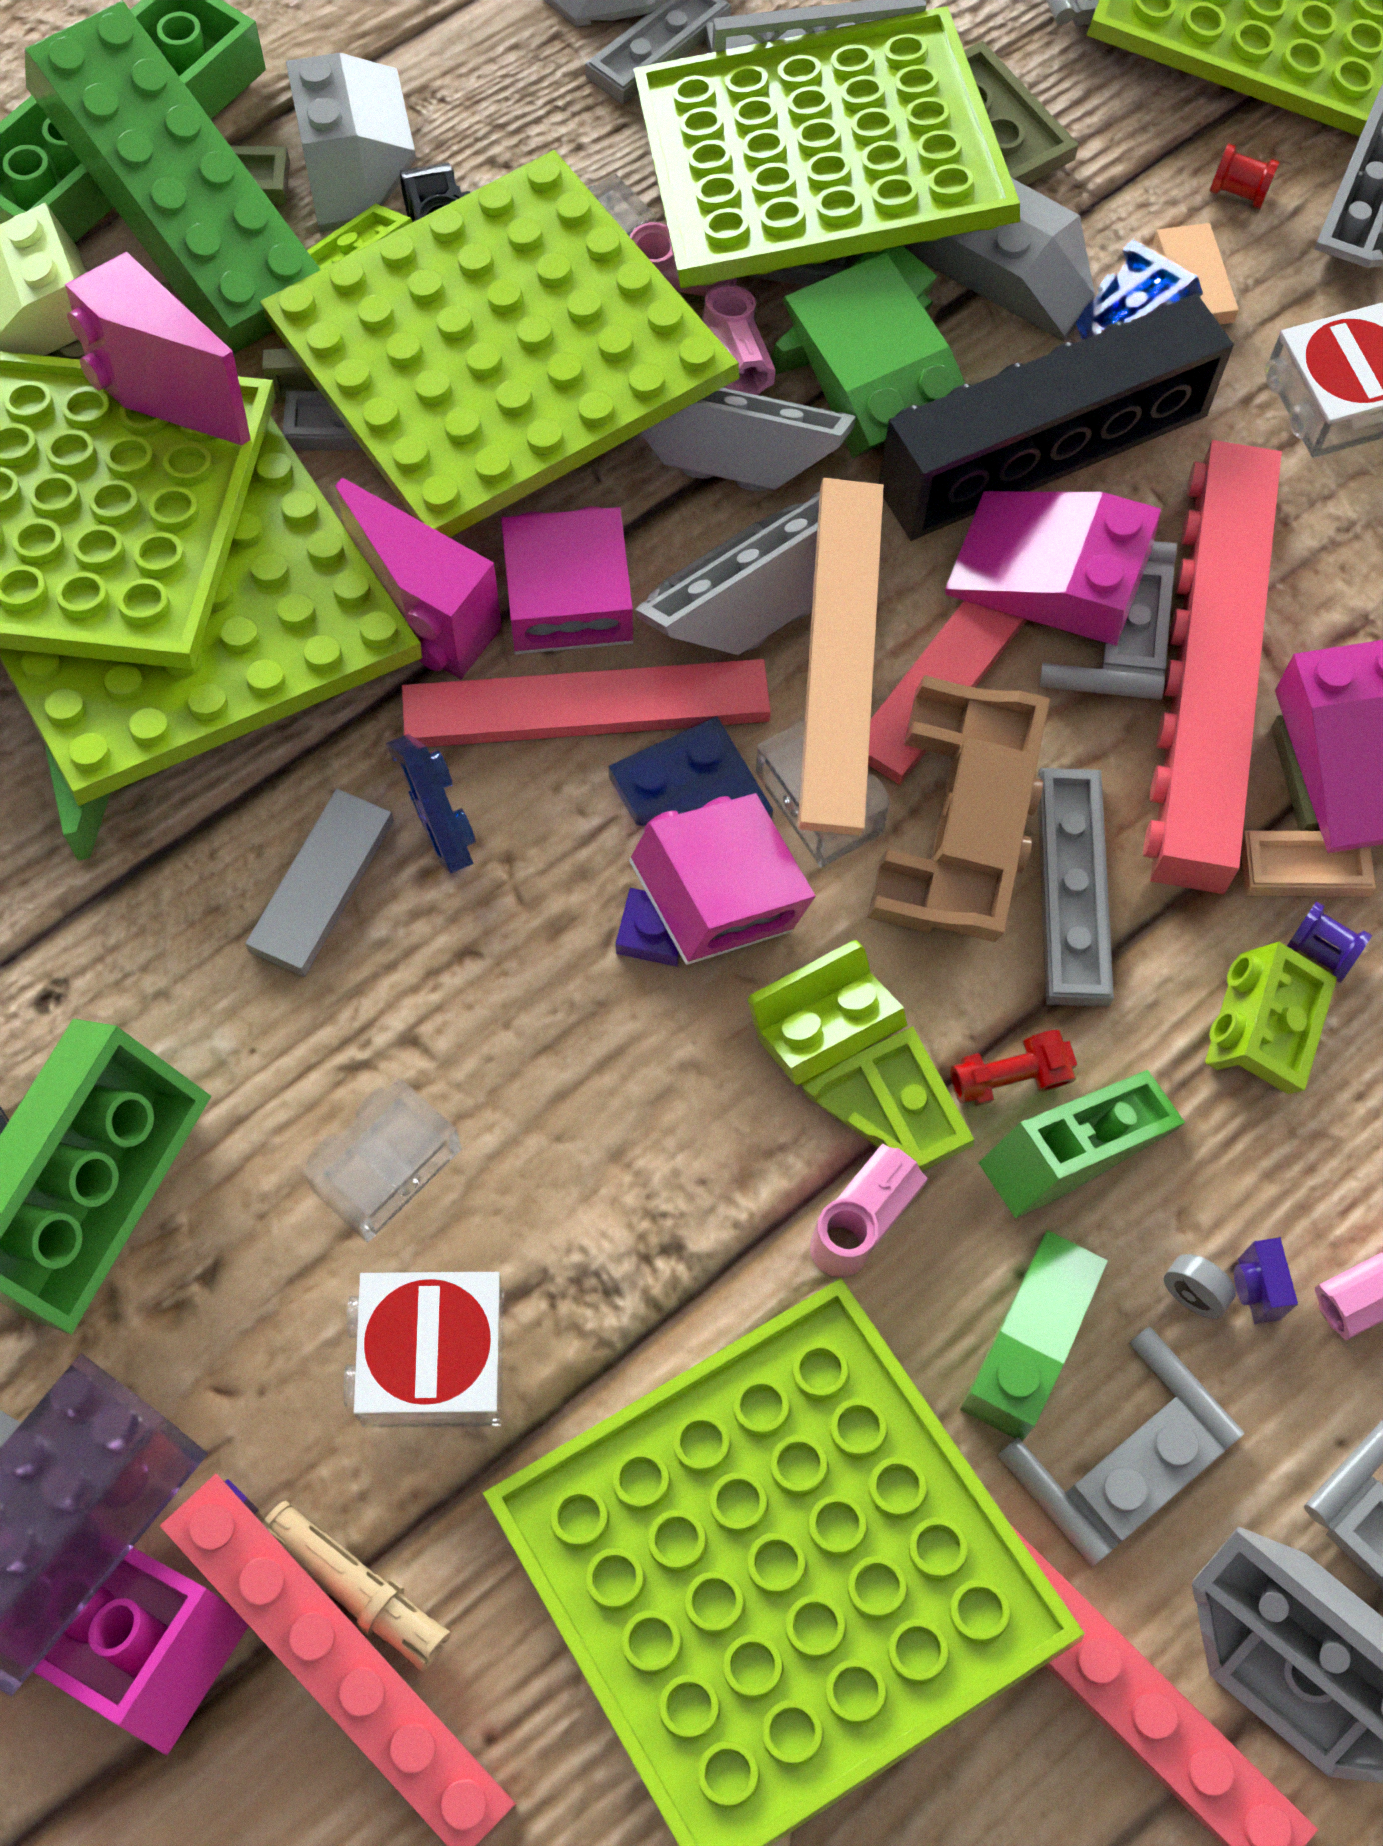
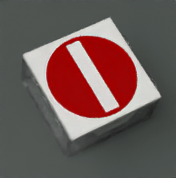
M1383 302L1280 331L1270 359L1266 364V380L1271 391L1278 394L1289 414L1293 433L1297 438L1303 440L1312 458L1383 438Z
M500 1272L360 1273L359 1296H350L347 1307L348 1337L357 1338L356 1365H346L344 1404L345 1407H354V1414L363 1428L501 1426L504 1288Z

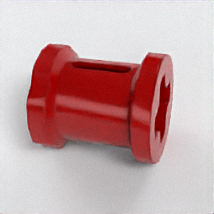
M1228 143L1209 192L1218 194L1222 190L1251 200L1252 207L1260 210L1280 161L1271 159L1268 163L1258 161L1237 153L1236 146Z

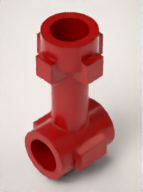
M1056 1029L1045 1031L1023 1040L1025 1054L987 1064L983 1063L979 1053L963 1057L961 1059L962 1064L951 1066L950 1070L951 1081L957 1099L961 1104L974 1101L975 1106L991 1103L994 1100L992 1089L1034 1078L1039 1092L1056 1089L1074 1082L1076 1077L1073 1069L1078 1064L1070 1041L1064 1042L1060 1030Z

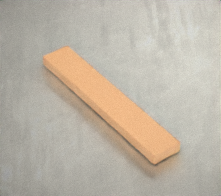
M823 478L820 486L798 829L861 836L865 828L883 484Z

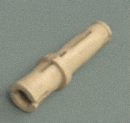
M287 1501L278 1504L265 1518L262 1524L268 1528L272 1535L325 1593L332 1596L358 1619L356 1626L368 1636L375 1632L383 1640H386L400 1651L421 1672L425 1671L435 1661L445 1647L441 1642L443 1644L448 1642L451 1632L440 1626L432 1618L430 1619L403 1596L404 1587L394 1579H390L387 1583L377 1574H374L359 1562L356 1557L309 1522Z

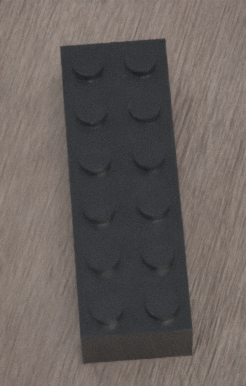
M1196 293L1176 302H1163L1151 310L1150 313L1128 322L1118 321L1112 323L1100 333L1079 342L1063 343L1049 354L1028 363L1012 364L1003 369L998 375L974 385L964 384L958 386L948 393L947 396L923 406H909L888 421L879 484L884 485L883 498L910 541H913L975 515L984 491L1029 492L1207 417L1234 344Z

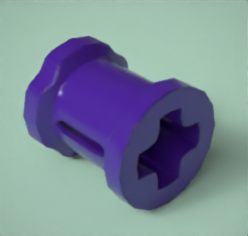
M1316 901L1287 946L1296 952H1303L1332 970V975L1337 977L1336 981L1341 983L1372 935L1364 930L1357 934L1324 914L1325 906Z

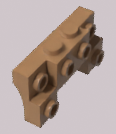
M924 675L915 691L904 745L951 757L931 859L887 849L879 860L867 918L929 933L933 927L991 942H996L1005 933L1016 873H1023L1031 852L1032 838L1025 836L1024 830L1027 815L1033 816L1035 814L1043 789V780L1035 778L1050 698L1021 690L1003 691L975 688Z

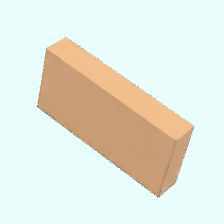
M1210 223L1157 229L1153 244L1171 301L1176 302L1197 293L1219 324L1234 323L1239 309Z
M1244 831L1241 858L1245 896L1370 897L1376 889L1371 847L1328 853L1321 831Z

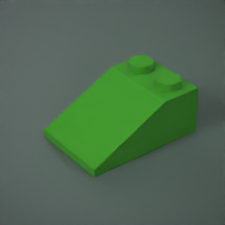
M887 252L784 296L782 299L831 411L856 416L855 426L845 439L852 459L884 445L889 419L895 417L903 409L913 405L923 406L947 396L956 387L966 384L950 346Z

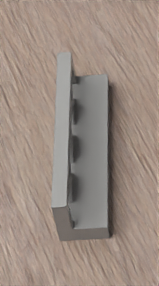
M864 0L713 18V22L706 23V44L708 53L925 11L926 2L925 0Z

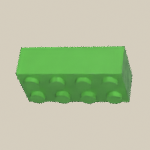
M73 1018L0 1135V1302L31 1321L72 1335L212 1097L116 1025Z

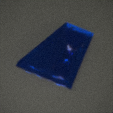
M1135 239L1131 240L1122 250L1126 262L1117 276L1116 274H1107L1098 287L1097 296L1086 305L1077 319L1076 325L1081 339L1084 340L1100 333L1112 323L1118 321L1125 323L1150 313L1151 310L1163 302H1176L1196 293L1199 296L1203 295L1198 276Z
M718 716L608 766L609 778L637 826H646L654 817L667 811H677L678 814L700 809L708 802L719 797L728 796L733 800L757 793L770 818H773L772 806Z
M409 734L387 742L386 745L393 761L398 760L410 788V791H408L409 797L424 826L439 863L450 874L474 864L467 846L476 843V839L463 809L460 808L453 811L444 788L452 786L453 781L440 751L436 750L429 753L425 744Z

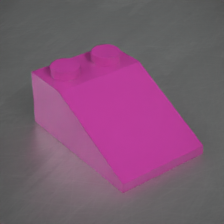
M127 251L65 284L72 311L67 313V319L75 336L81 342L85 355L80 358V365L86 378L96 390L105 389L125 408L238 445H243L251 440L233 351Z
M342 477L335 485L344 528L420 641L422 658L419 661L431 670L439 672L444 669L462 679L502 628L494 562Z
M984 491L945 588V595L1117 646L1154 545L1161 508L1105 492Z
M1383 640L1295 653L1275 689V694L1327 852L1334 853L1382 845Z
M66 1509L62 1511L0 1602L1 1652L166 1756L249 1627L234 1608L207 1588Z

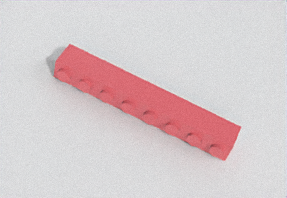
M1212 440L1204 461H1194L1190 471L1187 496L1196 498L1195 509H1188L1181 534V544L1190 546L1189 559L1182 558L1175 584V594L1184 595L1183 609L1176 608L1169 633V644L1177 645L1178 652L1177 660H1169L1163 691V696L1172 697L1170 713L1163 712L1156 740V748L1166 750L1164 766H1156L1150 789V802L1159 803L1157 821H1149L1143 847V856L1153 858L1151 882L1225 894L1239 870L1282 451Z

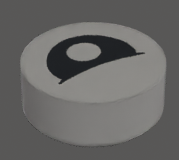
M1184 1254L1178 1256L1164 1276V1284L1171 1295L1189 1310L1206 1318H1221L1236 1297V1290L1228 1275L1214 1263L1197 1255Z

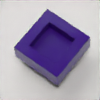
M630 888L615 943L616 954L678 967L680 953L646 891Z
M1281 1237L1254 1241L1238 1258L1239 1264L1234 1269L1237 1295L1244 1306L1250 1305L1254 1324L1279 1321L1298 1305Z

